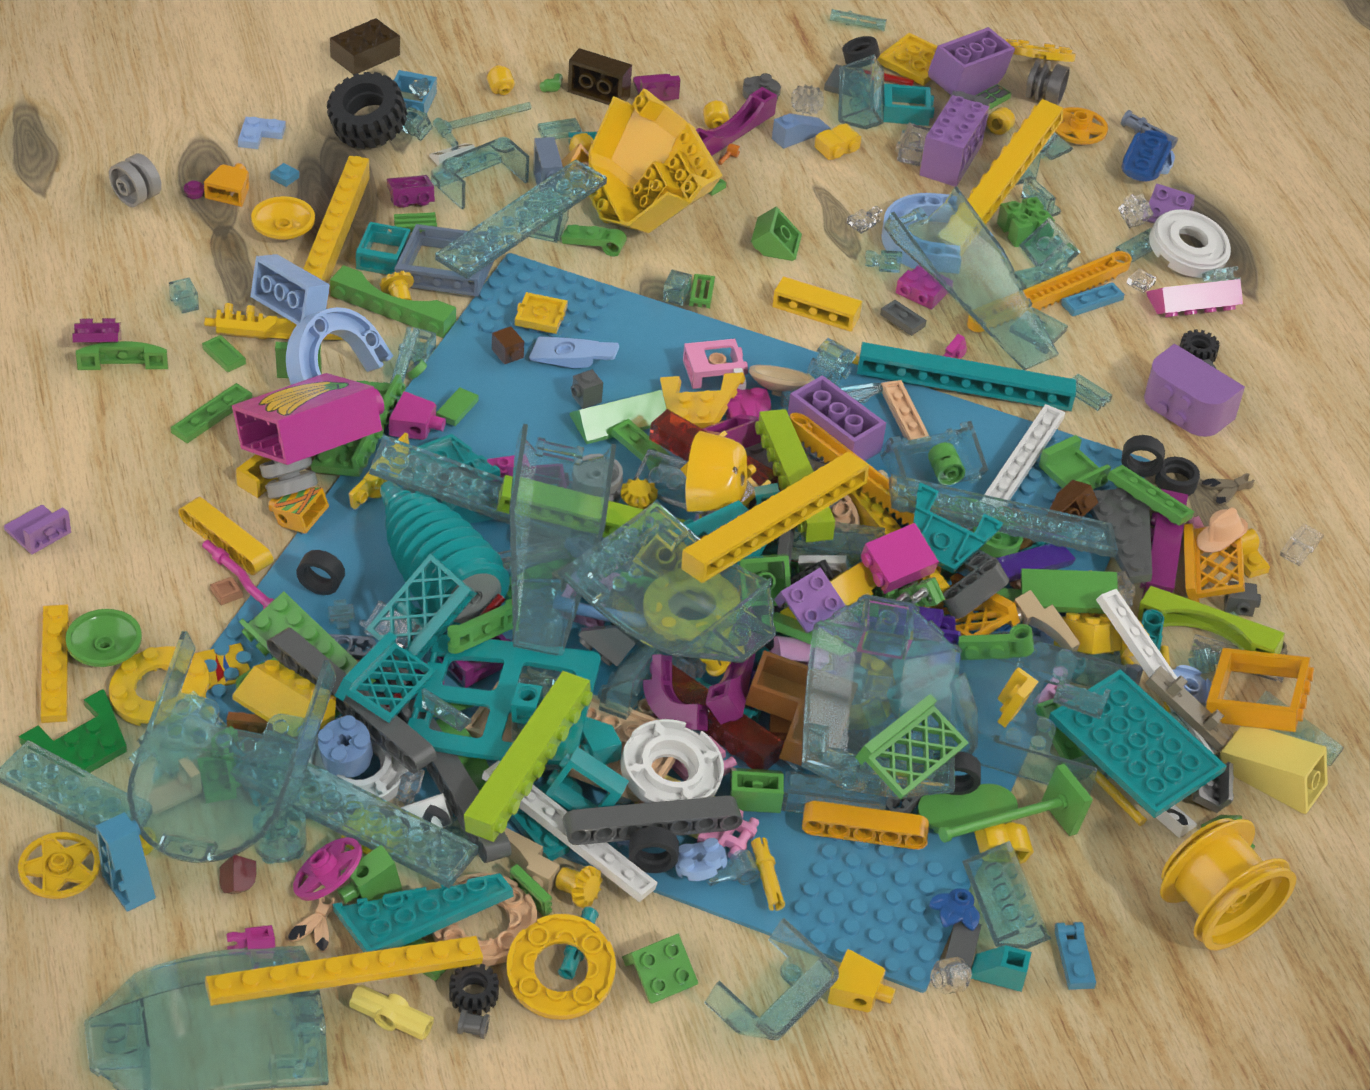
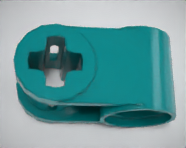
M1150 609L1144 612L1141 623L1160 651L1164 616L1161 612Z

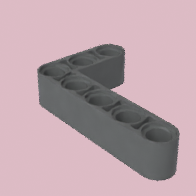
M977 550L956 570L965 577L943 593L945 597L943 603L951 616H954L955 619L962 618L1008 584L1009 578L996 558L981 550Z

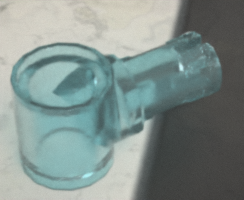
M739 850L732 854L724 869L721 866L717 869V875L706 880L709 886L729 880L732 882L738 880L741 885H748L760 877V871L749 850Z

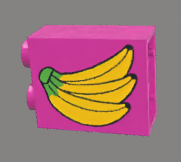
M324 373L234 404L232 409L241 449L289 465L382 431L380 414L384 412V401L374 386Z

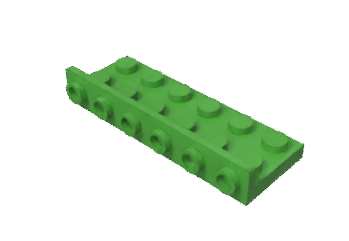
M396 374L392 383L356 381L374 386L381 394L384 401V412L380 414L382 431L316 454L311 464L312 471L315 473L360 477L363 469L368 465L371 454L375 452L376 445L379 439L382 438L386 425L389 424V418L405 391V384L402 383L401 375Z
M284 591L249 623L243 618L239 621L244 628L241 631L250 642L255 639L258 642L256 645L258 650L265 657L268 654L273 657L270 660L277 659L268 650L267 640L290 627L346 674L358 663ZM370 678V679H371V682H372V684H373L376 680ZM335 709V718H336V717H337L339 714H341V713H340L338 710Z

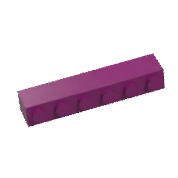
M1161 489L1187 506L1188 494ZM1152 512L1150 526H1153V528H1150L1152 579L1149 582L1140 583L1139 588L1143 589L1142 599L1150 586L1173 593L1184 523L1180 526L1174 524L1159 512Z

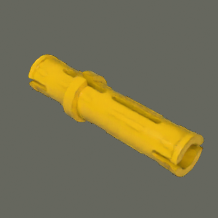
M758 837L751 842L756 858L754 865L760 873L769 910L774 911L775 906V910L779 911L785 907V901L774 868L776 862L770 854L767 839L763 837L761 842V838Z

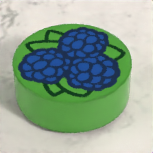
M418 359L406 370L405 374L410 379H415L426 369L427 364L422 359Z

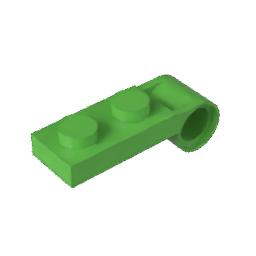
M576 224L568 225L561 236L563 244L600 246L607 255L612 257L620 254L627 241L626 234L621 230L597 226H579Z
M1018 624L1011 628L1010 634L959 636L961 660L1027 657L1034 652L1032 629L1026 624Z

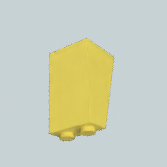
M1241 726L1238 731L1233 733L1231 740L1227 745H1224L1220 752V759L1224 764L1227 762L1233 764L1234 777L1303 814H1307L1328 784L1326 746L1268 729Z

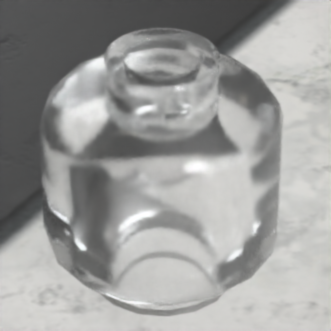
M953 957L937 961L933 966L930 978L933 986L940 993L951 994L965 991L969 987L972 972L962 958Z

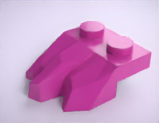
M758 387L743 390L737 389L738 393L735 398H731L727 404L726 420L740 414L759 417V412L771 411V400L767 389Z

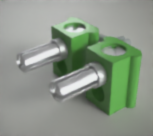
M932 577L920 581L919 584L918 582H913L902 586L898 590L900 596L893 601V604H895V608H899L903 604L930 607L945 600V597L936 578Z

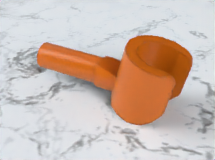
M729 144L725 155L718 161V164L722 165L730 156L738 157L740 146Z

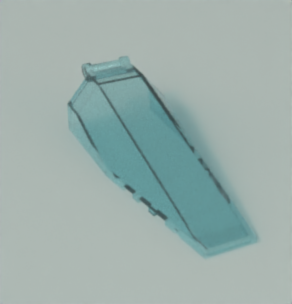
M957 186L953 188L945 203L929 217L920 207L901 217H898L895 212L890 213L888 220L884 223V229L894 243L911 257L1023 370L1058 356L1059 353L1047 330L1043 327L1039 315L1036 316L1031 307L1032 302L1030 298L1027 299L1022 290L1023 285L1021 281H1017L1014 275V268L1004 249ZM911 221H918L906 227L904 226V224L909 223Z
M523 424L516 444L509 509L513 647L562 656L605 530L616 444H611L603 456L583 461L584 447L576 446L575 448L545 441V438L538 437L534 448L526 440L528 425ZM544 450L573 456L574 459L545 453Z

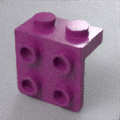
M656 74L633 77V83L638 95L644 88L661 101L679 99L681 81L679 75Z

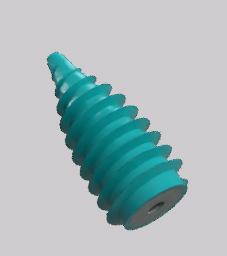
M391 481L384 482L381 485L380 494L386 507L385 527L387 542L391 555L405 583L429 554H432L477 593L451 625H460L478 617L498 593L504 598L506 597L510 585V576L503 566V560L469 522L463 520L460 514L452 511L446 504L439 503L432 497L411 493ZM433 562L426 569V579L439 578L438 567ZM443 572V577H449ZM453 580L443 581L444 595L453 594L459 587ZM439 581L427 582V596L440 595ZM415 583L411 586L410 591L414 597H423L422 583ZM440 599L427 600L428 613H437L440 609ZM419 600L418 603L423 609V600Z

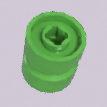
M939 443L930 449L928 460L940 484L953 485L964 477L965 468L953 444Z

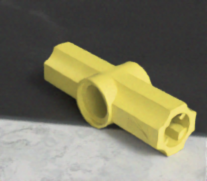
M361 984L356 987L350 1000L351 1008L374 1018L375 1022L387 1031L398 1029L423 1040L427 1038L434 1024V1017L410 1007L408 1002L397 994L386 996Z

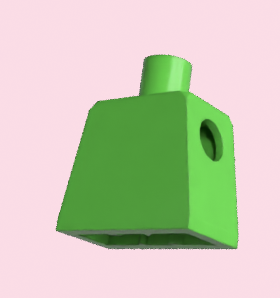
M380 845L360 860L357 868L349 877L350 883L337 891L342 901L346 904L357 897L358 899L367 898L368 901L382 899L385 894L400 892L403 889L395 862L385 848Z

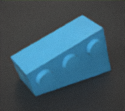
M124 812L96 825L102 876L124 909L128 912L155 899L156 896L139 837L141 831L135 820L131 821Z

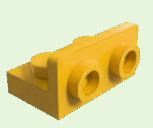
M1019 667L1014 671L997 698L998 701L1003 703L999 710L1003 714L997 722L1004 728L1017 715L1038 684L1036 679Z

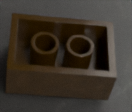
M377 18L330 37V57L353 75L400 55V35Z
M578 48L569 59L567 92L606 105H610L613 96L627 101L631 90L632 64Z

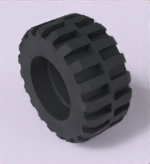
M364 72V74L360 75L357 73L351 78H345L343 83H338L334 88L335 91L331 92L327 101V114L336 136L348 146L354 148L357 146L359 149H365V147L372 149L380 144L383 146L387 144L388 140L392 141L396 134L402 131L406 123L407 108L398 84L387 75L382 76L378 72H374V74ZM371 105L379 106L378 109L367 115H355L364 107Z

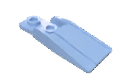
M538 337L529 358L532 361L569 368H586L593 364V359H615L619 344L574 338Z

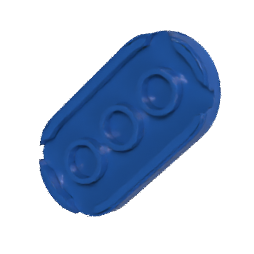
M1154 130L1136 133L1123 158V172L1128 177L1138 181L1157 179L1171 152V140L1168 141V137L1165 134Z

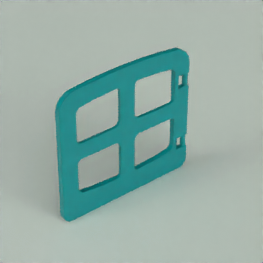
M443 634L433 645L431 656L427 663L436 671L430 680L418 691L412 715L407 725L427 740L437 752L501 761L513 744V742L503 741L502 737L509 714L511 713V703L523 666L560 672L565 671L590 680V688L593 693L601 665V656L597 652L493 639L484 641L463 652L453 654L448 651V641H450L448 634ZM437 656L444 657L443 663H435ZM452 661L504 663L498 685L494 690L487 691L443 685L448 666ZM438 702L487 707L490 712L482 737L473 738L430 729L429 726L436 704ZM590 704L583 708L576 724L573 723L564 742L561 741L552 760L549 759L546 764L559 765L567 752L572 754L576 747L580 746ZM426 712L425 719H417L418 713Z

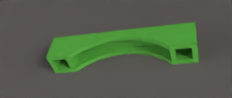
M343 265L330 279V295L332 297L444 338L456 323L455 306L438 300L412 301L390 296L374 287L362 272Z

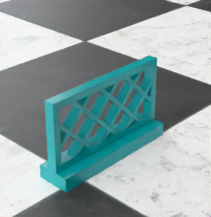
M429 554L366 630L380 641L385 635H381L375 629L382 621H390V632L395 634L394 620L407 619V633L395 635L398 637H408V647L405 650L421 660L477 593L434 555ZM433 562L438 567L439 578L426 579V569ZM443 572L449 577H443ZM453 580L459 585L453 594L444 595L443 581ZM439 581L440 595L427 596V582ZM422 583L423 597L410 598V588L413 584ZM440 599V609L437 613H428L427 600ZM423 600V614L411 615V601ZM398 602H406V616L394 617V606ZM424 618V628L420 632H412L411 619ZM393 653L396 657L400 659V661H403L401 657Z
M390 631L343 678L335 694L342 701L350 697L388 723L395 718L436 671L397 645L395 641L398 636ZM393 653L401 657L403 661L394 660ZM382 667H390L392 672H383ZM398 668H406L408 673H400ZM414 669H419L425 674H416ZM370 678L379 679L381 684H372ZM387 680H395L397 685H388ZM403 681H411L413 686H405ZM358 690L368 691L369 696L362 695ZM375 691L384 692L386 697H377ZM391 692L400 693L402 698H393ZM380 704L389 705L391 712L382 708Z

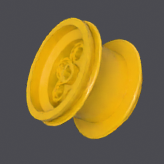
M1224 818L1202 827L1173 852L1162 870L1161 898L1168 903L1188 902L1199 915L1194 926V937L1198 941L1203 942L1209 950L1216 951L1231 947L1258 931L1284 906L1296 885V875L1290 869V865L1286 860L1273 858L1263 861L1253 850L1251 845L1255 837V826L1250 820Z

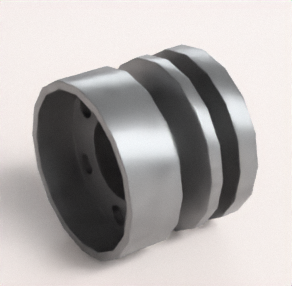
M1038 58L1030 70L1027 79L1026 97L1032 98L1035 94V100H1040L1043 93H1045V100L1059 106L1068 83L1070 67L1056 64L1053 71H1050L1051 62L1046 61L1043 66V59Z

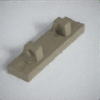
M1162 666L1157 668L1145 684L1214 749L1219 751L1223 748L1233 734L1220 722L1224 715L1219 710L1213 713L1208 711L1184 688L1188 681L1181 675L1174 679Z

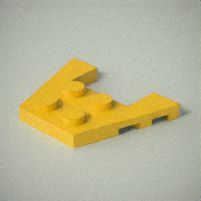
M724 373L721 390L718 391L706 390L679 393L682 383L680 376L660 377L672 431L703 429L719 423L728 409V402L731 398H735L738 393V386L740 384L743 385L745 382L744 373Z

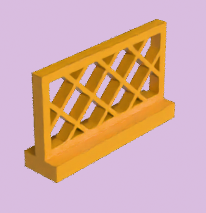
M1193 523L1184 524L1185 584L1188 599L1200 603V598L1245 592L1242 536L1228 546L1237 548L1231 554L1225 552L1228 548L1226 547L1206 558L1202 555L1204 551L1200 550L1197 546V538L1206 527L1194 529ZM1219 555L1225 558L1220 564L1214 562ZM1231 562L1237 564L1232 570L1225 568ZM1208 565L1214 568L1209 574L1203 572ZM1219 572H1222L1226 576L1220 581L1214 578ZM1232 578L1239 581V584L1227 585L1226 583ZM1208 582L1215 584L1210 589L1202 590Z
M959 573L954 574L950 577L952 583L950 586L952 587L965 576ZM995 593L966 616L955 619V623L966 622V624L956 625V631H960L961 636L989 635L1004 624L1012 627L1020 623L1015 602ZM944 607V608H943L944 614H945V615L950 614L949 611L947 610V608ZM979 610L984 611V612H980V613H973L974 611H979ZM997 618L996 620L988 621V619ZM982 620V622L971 623V621ZM979 630L974 634L969 633V631Z

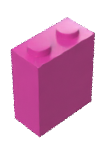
M915 523L865 543L861 553L863 564L865 567H869L875 584L881 587L884 594L934 573L939 563Z

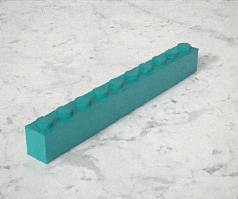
M862 342L857 368V374L895 381L902 380V382L1042 407L1046 404L1065 411H1072L1076 396V379Z

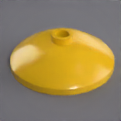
M280 196L266 199L257 204L252 211L251 221L253 227L262 235L277 240H289L304 235L313 227L315 213L313 208L301 199Z

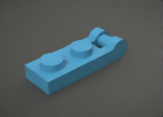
M1073 922V925L1055 923V937L1068 990L1095 989L1096 979L1084 935L1083 922ZM1073 935L1074 939L1067 940V936Z

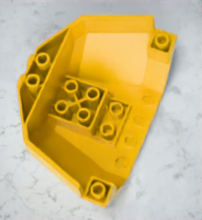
M644 88L632 104L613 96L589 150L588 195L593 207L596 208L599 214V218L605 223L610 222L645 233L652 232L711 192L723 176L696 129Z

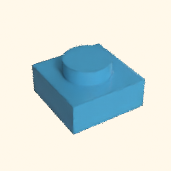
M285 163L270 172V179L285 187L299 178V171Z

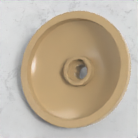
M753 365L749 369L752 378L762 387L771 390L772 394L776 396H785V393H792L815 380L809 374L785 367Z

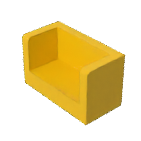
M255 454L236 468L237 486L256 498L267 491L265 486L277 478H263L259 466L271 461V459Z

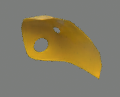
M699 431L692 442L685 486L687 512L719 510L738 500L741 502L747 487V454L744 447L732 439ZM734 466H737V474L733 472ZM742 471L744 472V484H743V486L741 485V473H742Z

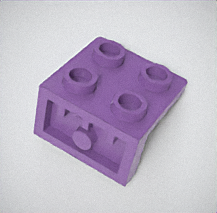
M1156 183L1143 220L1154 224L1166 212L1172 210L1192 211L1195 195Z
M40 505L4 525V530L33 555L71 533L69 512L62 507L52 513L44 505Z
M821 567L782 590L774 599L778 607L787 603L806 633L813 631L847 609Z

